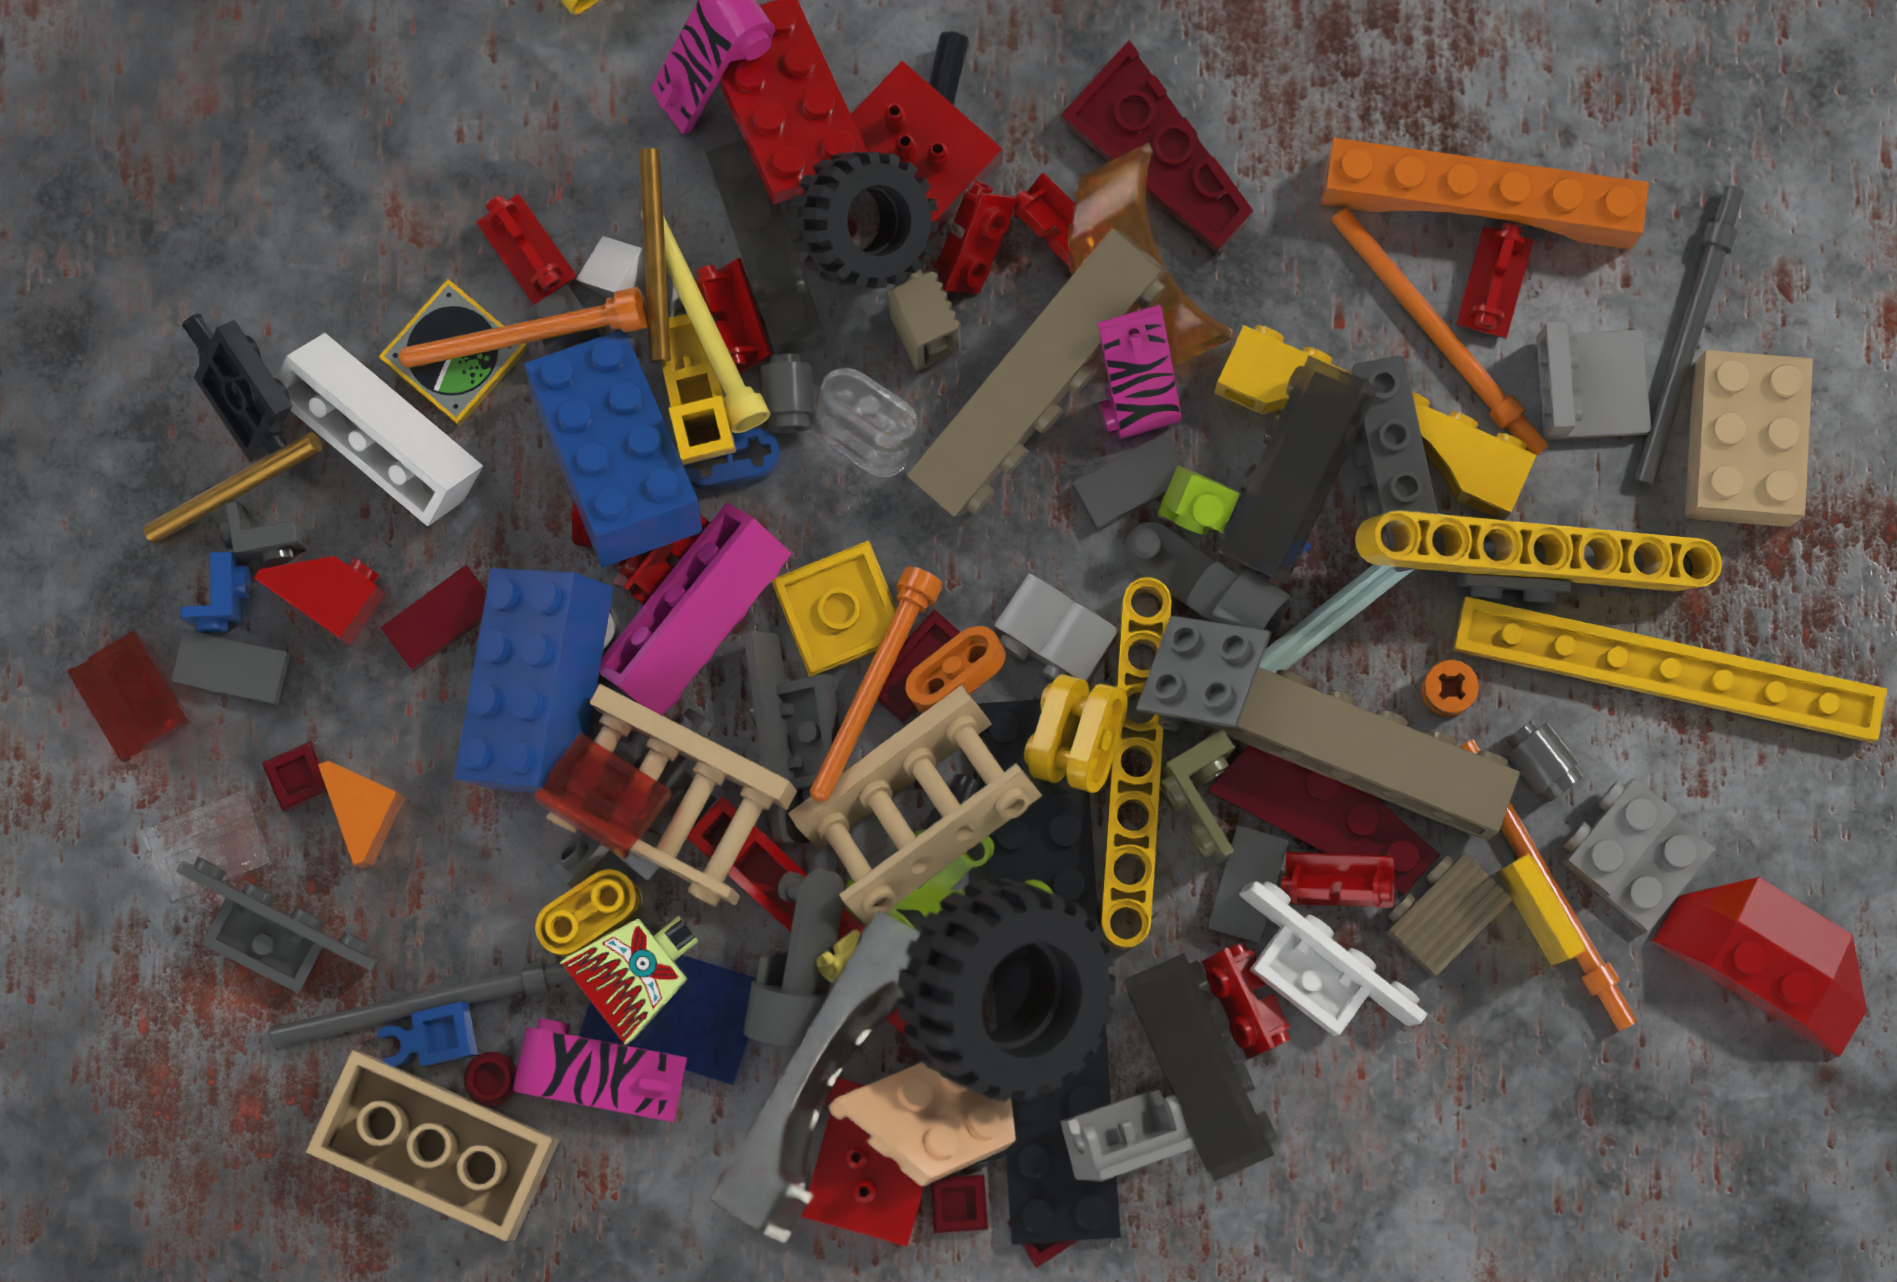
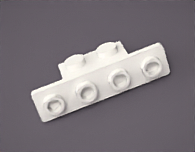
M1254 881L1242 888L1239 896L1280 927L1249 971L1330 1034L1339 1036L1367 996L1407 1026L1421 1024L1428 1014L1416 1005L1419 1002V998L1414 992L1399 982L1392 981L1389 984L1374 972L1377 966L1368 956L1354 948L1346 951L1331 939L1334 932L1328 925L1309 914L1304 918L1288 905L1291 902L1290 897L1279 887L1267 881L1263 884Z

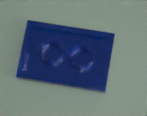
M681 955L674 962L687 977V981L629 1044L623 1043L591 1001L589 1002L579 1037L686 1057L685 1070L735 1085L749 1041V1037L745 1036L743 1031L751 983L757 978Z

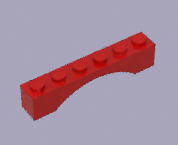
M722 796L692 828L687 839L711 860L737 809ZM754 825L727 876L791 933L796 903L782 900L778 893V885L781 878L788 872L801 874L804 878L808 874ZM843 907L837 942L852 930H858L862 937L867 936L871 939L872 946L870 950L873 955L852 972L843 968L845 978L842 980L905 1036L904 1027L909 1023L899 1018L897 1004L898 999L904 997V990L897 986L900 969H906L907 963Z

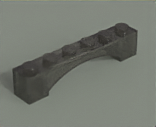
M880 910L876 912L871 923L861 932L858 945L844 970L834 979L830 988V994L818 1015L806 1027L802 1042L789 1065L777 1077L774 1091L763 1110L750 1124L746 1139L737 1155L721 1174L718 1187L710 1201L757 1231L786 1243L813 1196L812 1193L805 1190L806 1167L812 1136L826 1098L840 1072L859 1045L887 1016L898 1009V999L904 997V990L897 987L900 969H906L909 956L904 953L910 939L916 941L921 934L920 932Z

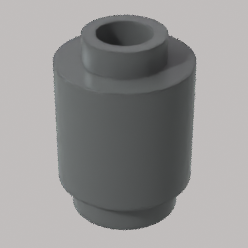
M784 353L770 356L769 364L759 367L760 394L770 412V417L767 419L768 431L771 433H797L809 430L810 418L815 415L811 364L800 362L799 354Z
M1531 720L1506 740L1512 747L1505 754L1506 758L1517 771L1521 772L1520 775L1537 795L1542 792L1550 802L1584 776L1576 766L1579 760L1547 722L1538 728Z

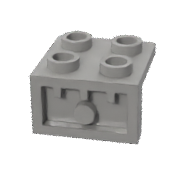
M1568 321L1546 322L1536 337L1544 440L1648 434L1651 430L1643 332L1641 330L1569 333Z

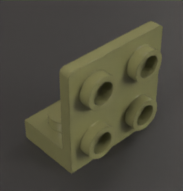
M1223 729L1169 761L1161 773L1164 780H1162L1163 784L1160 785V791L1173 812L1176 814L1183 810L1193 825L1187 834L1199 855L1203 859L1212 856L1217 865L1225 861L1234 850L1191 781L1193 780L1197 788L1224 773V769L1229 766L1226 759L1235 747Z

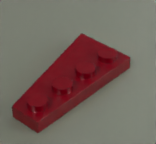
M1130 39L1061 114L1060 121L1217 254L1252 217L1254 210L1217 159L1212 157L1197 137L1198 133L1186 117L1183 118L1167 96V90L1156 75H1152L1143 63L1140 53Z
M1250 745L1242 751L1207 790V793L1222 801L1225 800L1265 824L1268 823L1295 837V840L1314 850L1317 849L1323 853L1394 856L1395 893L1404 896L1440 856L1436 850L1374 795Z

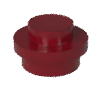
M498 1052L479 1054L466 1067L464 1073L466 1092L478 1104L484 1106L501 1105L515 1094L512 1089L517 1067L504 1054Z

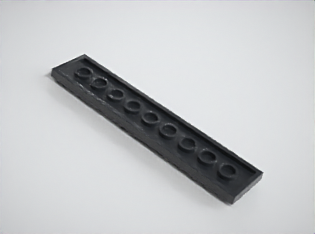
M1041 699L977 703L992 723V725L978 735L1004 772L1017 763L1042 795L1030 804L1020 816L1010 819L988 835L993 841L994 852L992 857L986 862L987 881L990 883L995 878H1007L1020 883L1027 880L1041 881L1049 886L1053 894L1072 901L1086 910L1087 917L1095 920L1099 925L1089 792L1072 788L1068 783L1067 773L1058 783L1033 778L1029 772V766L1024 760L1026 743L1030 736L1035 734L1042 713L1040 707ZM981 778V783L983 784V788H984V787L987 786V785L985 784V782H984L983 779ZM1026 945L1016 948L1006 955L993 970L997 1029L1005 1025L1017 1013L1028 993L1031 981V960ZM1103 1024L1098 1036L1103 1039L1094 1054L1091 1052L1087 1053L1082 1060L1086 1065L1073 1078L1065 1075L1061 1078L1063 1082L1061 1087L1048 1094L1038 1091V1096L1032 1100L1017 1102L1011 1099L1016 1141L1006 1149V1167L1012 1245L1121 1238L1117 1176L1103 1181L1076 1179L1060 1122L1111 1104L1106 1024Z

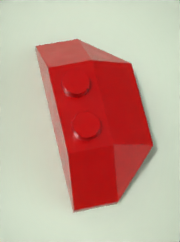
M1760 877L1678 896L1651 940L1655 945L1836 1057L1841 1056L1867 1012L1853 935Z

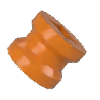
M1456 660L1442 661L1432 667L1422 681L1420 690L1422 702L1428 711L1436 716L1444 718L1456 717L1473 704L1478 695L1479 684L1476 674L1465 663Z

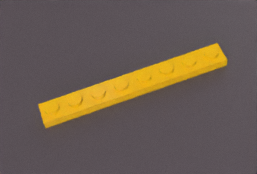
M1467 596L1462 601L1452 649L1454 652L1869 743L1878 741L1887 688Z

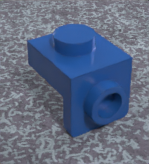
M231 551L210 552L211 605L180 607V619L189 625H195V631L199 633L227 632L228 624L244 623L243 598H249L251 594L249 567L242 566V560Z

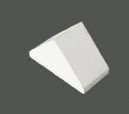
M602 236L576 278V282L605 299L614 297L615 291L638 287L642 293L647 311L644 249ZM666 270L668 313L670 318L678 315L683 304Z

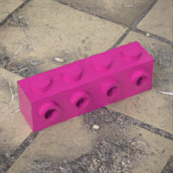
M726 502L601 659L599 674L628 699L663 716L678 701L681 692L700 668L710 661L716 648L732 628L745 617L748 608L767 584L777 577L781 567L792 553L756 519Z

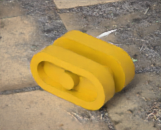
M1062 674L1053 683H1049L1042 693L1040 702L1042 713L1035 734L1031 735L1026 743L1024 760L1029 766V772L1033 778L1058 783L1067 773V780L1072 788L1095 793L1104 785L1114 758L1127 715V695L1124 689L1106 684L1096 685L1089 694V686L1084 679Z
M611 869L598 871L541 910L536 921L537 938L548 951L567 958L634 921L642 907L641 892L630 878L619 871Z

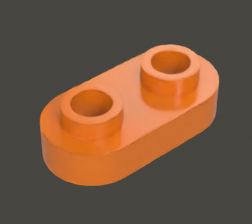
M985 626L967 628L912 670L906 681V693L916 709L922 714L960 685L971 694L1001 669L1005 661V649L995 632Z

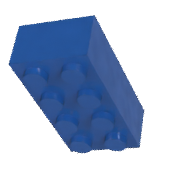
M620 330L524 363L531 398L601 568L702 533L698 498L627 333Z
M491 568L454 779L493 790L539 794L541 789L554 796L565 795L585 759L593 706L590 704V701L597 689L614 586L575 572Z

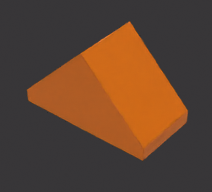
M325 761L318 764L353 865L361 869L373 866L406 797L333 762Z

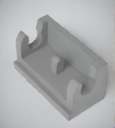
M1151 1089L1060 1121L1074 1175L1078 1180L1103 1181L1194 1148L1192 1137L1188 1136L1182 1109L1175 1095H1172L1163 1100L1160 1089Z

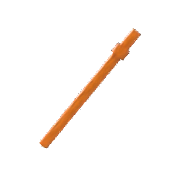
M1347 207L1340 210L1331 219V222L1492 410L1488 414L1502 431L1507 428L1514 437L1527 444L1526 451L1537 455L1536 458L1549 447V444L1523 415L1526 409L1513 394L1507 396L1351 211Z
M1474 739L1459 746L1475 754L1480 751ZM1509 803L1500 827L1518 859L1527 854L1533 855L1586 944V950L1575 956L1585 973L1581 977L1591 996L1598 995L1617 1030L1620 1032L1638 1021L1616 985L1620 981L1610 962L1604 964L1515 809Z

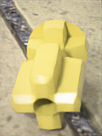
M852 930L833 945L834 955L830 952H824L817 958L816 962L820 973L832 983L840 982L845 978L843 968L852 972L873 955L870 950L872 946L871 939L867 936L862 937L858 930Z

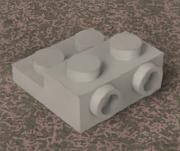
M1635 777L1625 785L1617 780L1608 789L1597 804L1604 810L1592 826L1583 822L1564 844V847L1570 853L1561 864L1644 932H1648L1716 848L1676 816L1677 810Z

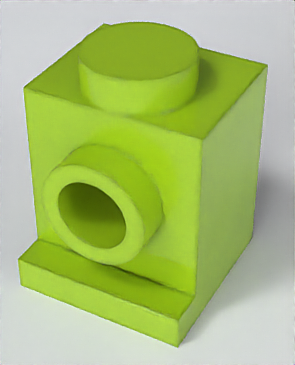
M1177 465L1157 514L1200 535L1207 534L1209 527L1224 533L1240 493L1223 483Z

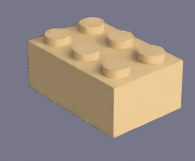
M1705 350L1695 361L1692 374L1685 519L1791 527L1805 516L1813 358Z

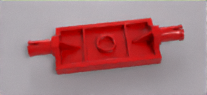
M773 0L760 4V7L775 28L770 48L766 53L754 60L742 59L731 61L718 82L773 205L793 199V195H803L804 189L798 184L804 175H816L813 166L819 161L832 160L831 155L838 153L868 152L798 0ZM848 212V230L851 238H853L857 234L858 228Z

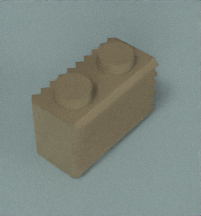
M920 269L916 273H906L907 280L894 285V288L887 292L890 318L915 371L922 370L956 355L961 348L960 321L956 320V312L952 311V304L947 301V293L943 292V283L938 282L937 273L930 271L923 274Z
M1466 853L1455 862L1448 855L1444 857L1425 876V879L1431 886L1418 899H1415L1409 893L1387 915L1394 923L1385 933L1430 978L1436 977L1512 901L1510 895L1504 892L1502 887L1497 885Z

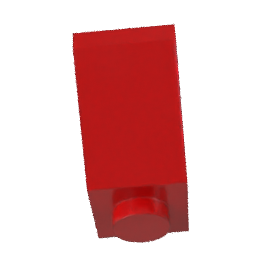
M336 556L262 568L253 577L264 587L347 645L352 643L387 595L375 584L380 575L356 558H353L348 565Z

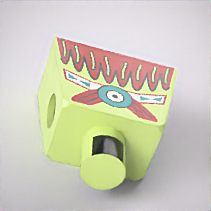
M680 916L676 917L654 936L642 920L638 918L568 956L560 963L623 1043L629 1044L687 981V977L674 961L699 942V940Z

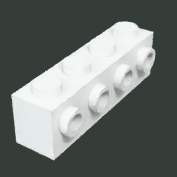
M323 333L286 356L276 378L285 385L289 393L290 403L292 404L290 411L426 526L431 525L464 502L483 465L329 335Z

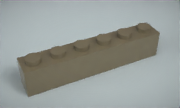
M1112 228L906 476L953 517L965 515L968 511L973 515L977 514L993 496L995 491L990 487V484L1003 470L1006 474H1010L1029 452L1023 446L1036 430L1041 434L1045 433L1061 415L1063 410L1058 406V403L1068 391L1072 389L1075 393H1078L1096 373L1097 368L1092 363L1102 352L1097 323L1136 312L1139 307L1142 309L1150 308L1165 291L1166 286L1161 281L1169 271L1124 232Z
M1261 667L1258 668L1237 728L1188 720L1215 732L1223 729L1227 736L1485 841L1490 840L1499 832L1521 773L1507 767L1509 762L1498 754L1482 750L1478 751L1477 754L1457 747L1458 741L1448 734L1435 730H1429L1427 734L1408 727V721L1396 713L1378 710L1375 714L1356 706L1357 700L1352 696L1336 690H1327L1325 694L1306 686L1307 680L1287 670H1277L1276 673H1273Z

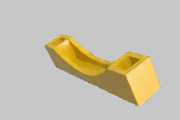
M1243 325L1214 392L1260 414L1287 408L1324 407L1347 410L1361 415L1352 372L1331 364L1333 359L1318 349L1304 347L1301 351L1283 343L1285 338L1280 333L1262 325H1256L1254 329ZM1412 392L1425 455L1443 477L1454 500L1497 520H1506L1514 508L1537 455L1526 451L1527 444L1522 440L1505 433H1498L1497 437L1477 429L1478 422L1471 417L1454 411H1450L1448 415H1445L1428 407L1430 402L1425 397Z

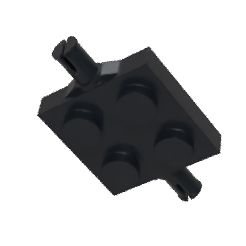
M197 313L187 318L183 322L182 327L198 348L197 353L199 354V367L193 378L249 462L267 454L270 455L288 445L282 437V425L292 408L289 393L285 385L278 378H274L261 360V353L256 342L250 336L243 333L235 320L217 327L213 334L203 319L202 314Z

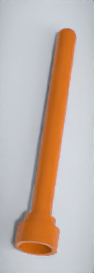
M632 287L615 291L614 297L607 298L604 305L405 347L400 351L398 358L404 367L412 368L608 325L613 330L621 328L624 333L647 328V311L640 289Z
M906 566L896 585V590L899 592L896 600L899 602V605L811 786V797L817 802H825L831 797L918 613L925 612L927 606H933L939 596L943 583L936 576L923 569Z

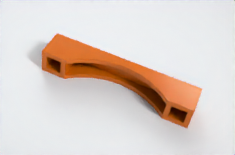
M1334 137L1327 155L1321 206L1342 209L1347 207L1349 210L1371 213L1429 211L1476 215L1538 227L1581 243L1632 249L1643 234L1649 182Z

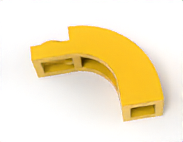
M688 314L670 317L671 361L661 362L668 391L671 406L669 412L683 465L735 453L736 447L723 400L722 385Z

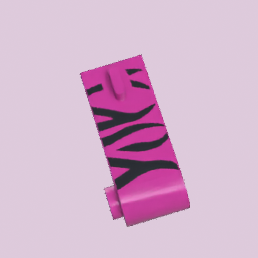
M698 0L650 87V90L658 100L660 108H664L682 135L691 132L731 61L742 59L754 60L762 56L770 48L775 28L756 0Z
M1160 305L1098 322L1099 336L1110 388L1105 389L1106 400L1098 402L1106 432L1116 430L1119 439H1124L1181 422L1179 400L1163 311Z
M538 1018L537 1028L525 1027L512 1091L674 1122L687 1061L686 1057L568 1035L570 1024Z

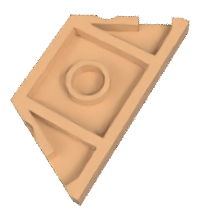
M923 1062L840 1096L829 1106L831 1113L839 1120L847 1115L868 1132L871 1137L867 1143L883 1156L894 1159L900 1165L901 1170L921 1186H925L999 1153L1016 1141L1011 1098L1005 1102L989 1099L941 1076L940 1073L928 1068Z

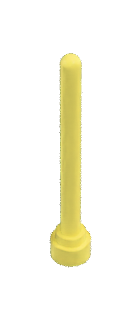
M663 215L666 270L726 394L723 400L731 431L733 433L749 431L764 423L770 417V412L762 395L754 393L752 387L745 386Z

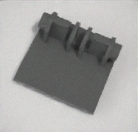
M1171 615L1136 710L1159 715L1158 724L1170 731H1178L1180 725L1186 724L1188 720L1237 728L1271 635L1270 631Z

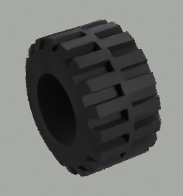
M879 152L838 153L831 155L832 160H821L815 164L813 169L816 175H804L798 184L804 189L803 195H793L791 207L798 208L797 218H789L790 230L799 231L800 238L793 241L796 251L808 253V256L803 261L810 270L821 271L819 277L828 282L839 283V285L874 289L887 288V284L897 285L907 280L905 272L916 273L923 266L919 256L930 255L934 244L928 242L929 234L937 233L938 222L931 221V211L938 210L936 199L926 197L925 192L931 187L926 178L914 177L918 169L910 162H899V156ZM865 189L873 196L878 205L880 225L872 243L864 250H861L855 245L849 234L847 217L852 201Z

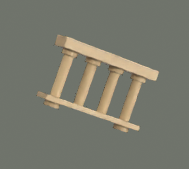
M599 684L590 704L602 715L599 723L603 726L563 799L541 789L536 799L550 809L546 818L573 833L581 825L691 883L687 892L716 907L720 899L735 906L740 895L731 887L723 884L727 874L762 810H769L772 803L787 810L797 790L789 780ZM632 730L649 739L645 746L649 749V752L608 824L581 809L622 736L627 738ZM679 754L696 763L692 770L696 773V776L659 844L654 848L629 835V832L668 760L674 762ZM726 778L743 787L740 796L744 799L704 873L675 858L715 785L721 786Z
M962 685L844 771L831 797L827 801L817 802L812 797H809L788 813L796 827L819 851H822L831 844L855 882L839 895L843 902L866 926L877 917L890 912L896 903L1007 821L1020 816L1030 804L1042 796L1017 763L1005 772L1002 770L978 735L992 725V723ZM959 748L963 750L987 785L961 805L935 768L936 765ZM916 780H918L942 816L941 820L918 837L914 835L892 801L893 797ZM874 812L899 851L872 870L848 831Z

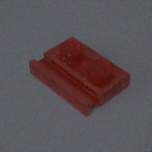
M134 630L91 655L87 661L76 668L72 667L67 670L119 760L124 763L131 760L132 756L140 751L149 749L192 722L141 636Z
M582 733L577 736L549 774V780L541 791L538 789L534 795L537 804L625 860L631 854L630 850L638 839L641 840L672 797L669 788Z

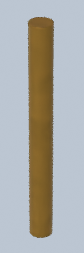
M647 148L639 150L649 357L650 362L671 361L660 149Z
M309 432L151 521L143 528L146 538L151 543L156 544L224 506L226 502L240 497L322 450L320 439L315 433Z

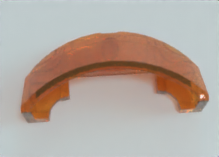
M1149 143L1079 178L1074 194L1077 196L1074 220L1068 225V245L1074 273L1112 228L1124 232L1167 269L1158 253L1148 221L1146 179L1150 157L1153 153ZM1167 273L1161 281L1166 286V289L1151 307L1160 305L1163 311L1172 367L1205 354L1236 338L1232 328H1228L1203 312L1180 289L1170 273Z

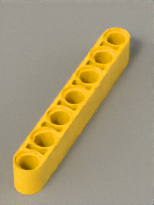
M1392 511L1371 517L1362 522L1357 529L1355 537L1356 549L1360 556L1368 563L1375 565L1505 577L1563 580L1573 583L1674 592L1708 586L1716 581L1722 568L1721 555L1717 547L1710 541L1699 538L1409 511ZM1384 525L1391 529L1395 537L1392 551L1387 549L1381 540V531ZM1435 530L1442 534L1445 540L1446 547L1443 555H1440L1435 550L1432 543ZM1486 535L1495 544L1496 552L1493 560L1486 555L1483 548V541ZM1536 540L1545 549L1546 556L1543 564L1534 555ZM1586 545L1594 552L1595 562L1593 568L1584 559ZM1635 550L1641 553L1644 560L1642 572L1634 564ZM1685 554L1692 562L1693 570L1691 576L1686 573L1683 566Z
M1151 577L1139 578L1133 581L1125 591L1121 606L1116 687L1125 690L1128 701L1141 696L1151 670H1139L1132 666L1128 660V652L1135 646L1145 645L1149 646L1157 654L1171 617L1172 602L1170 592L1164 583ZM1140 593H1149L1158 599L1161 610L1153 617H1143L1134 611L1131 600ZM1154 714L1150 721L1141 724L1132 722L1126 716L1110 767L1100 928L1104 933L1105 941L1113 948L1119 950H1130L1140 945L1148 935L1151 926L1163 727L1158 724L1160 716ZM1133 750L1143 752L1150 760V771L1141 777L1129 776L1121 766V758L1125 753ZM1129 803L1141 806L1147 814V824L1136 831L1125 829L1120 825L1117 817L1120 807ZM1129 856L1140 861L1144 870V875L1140 882L1127 885L1121 883L1116 878L1113 867L1116 861L1122 857ZM1120 910L1132 911L1140 921L1138 935L1131 939H1122L1116 936L1110 926L1112 915Z

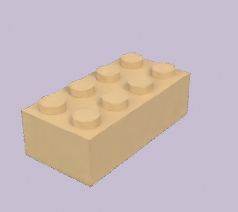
M352 1050L306 1153L507 1242L516 1240L560 1139L400 1068L389 1065L366 1053Z

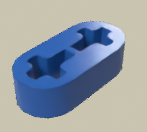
M753 428L742 433H733L736 452L711 458L720 459L727 457L728 462L712 466V475L708 477H702L699 469L690 470V464L683 466L692 486L698 489H715L763 479L770 476L780 463V448L776 438L770 432L761 428ZM753 441H759L762 449L771 448V454L763 456L764 465L754 467L751 459L746 458L734 461L733 458L735 455L749 452V443Z

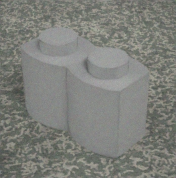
M1028 573L994 625V632L1001 637L1000 642L1005 651L1021 661H1025L1028 655L1046 665L1042 673L1052 681L1063 674L1084 679L1087 684L1119 635V630L1112 624Z

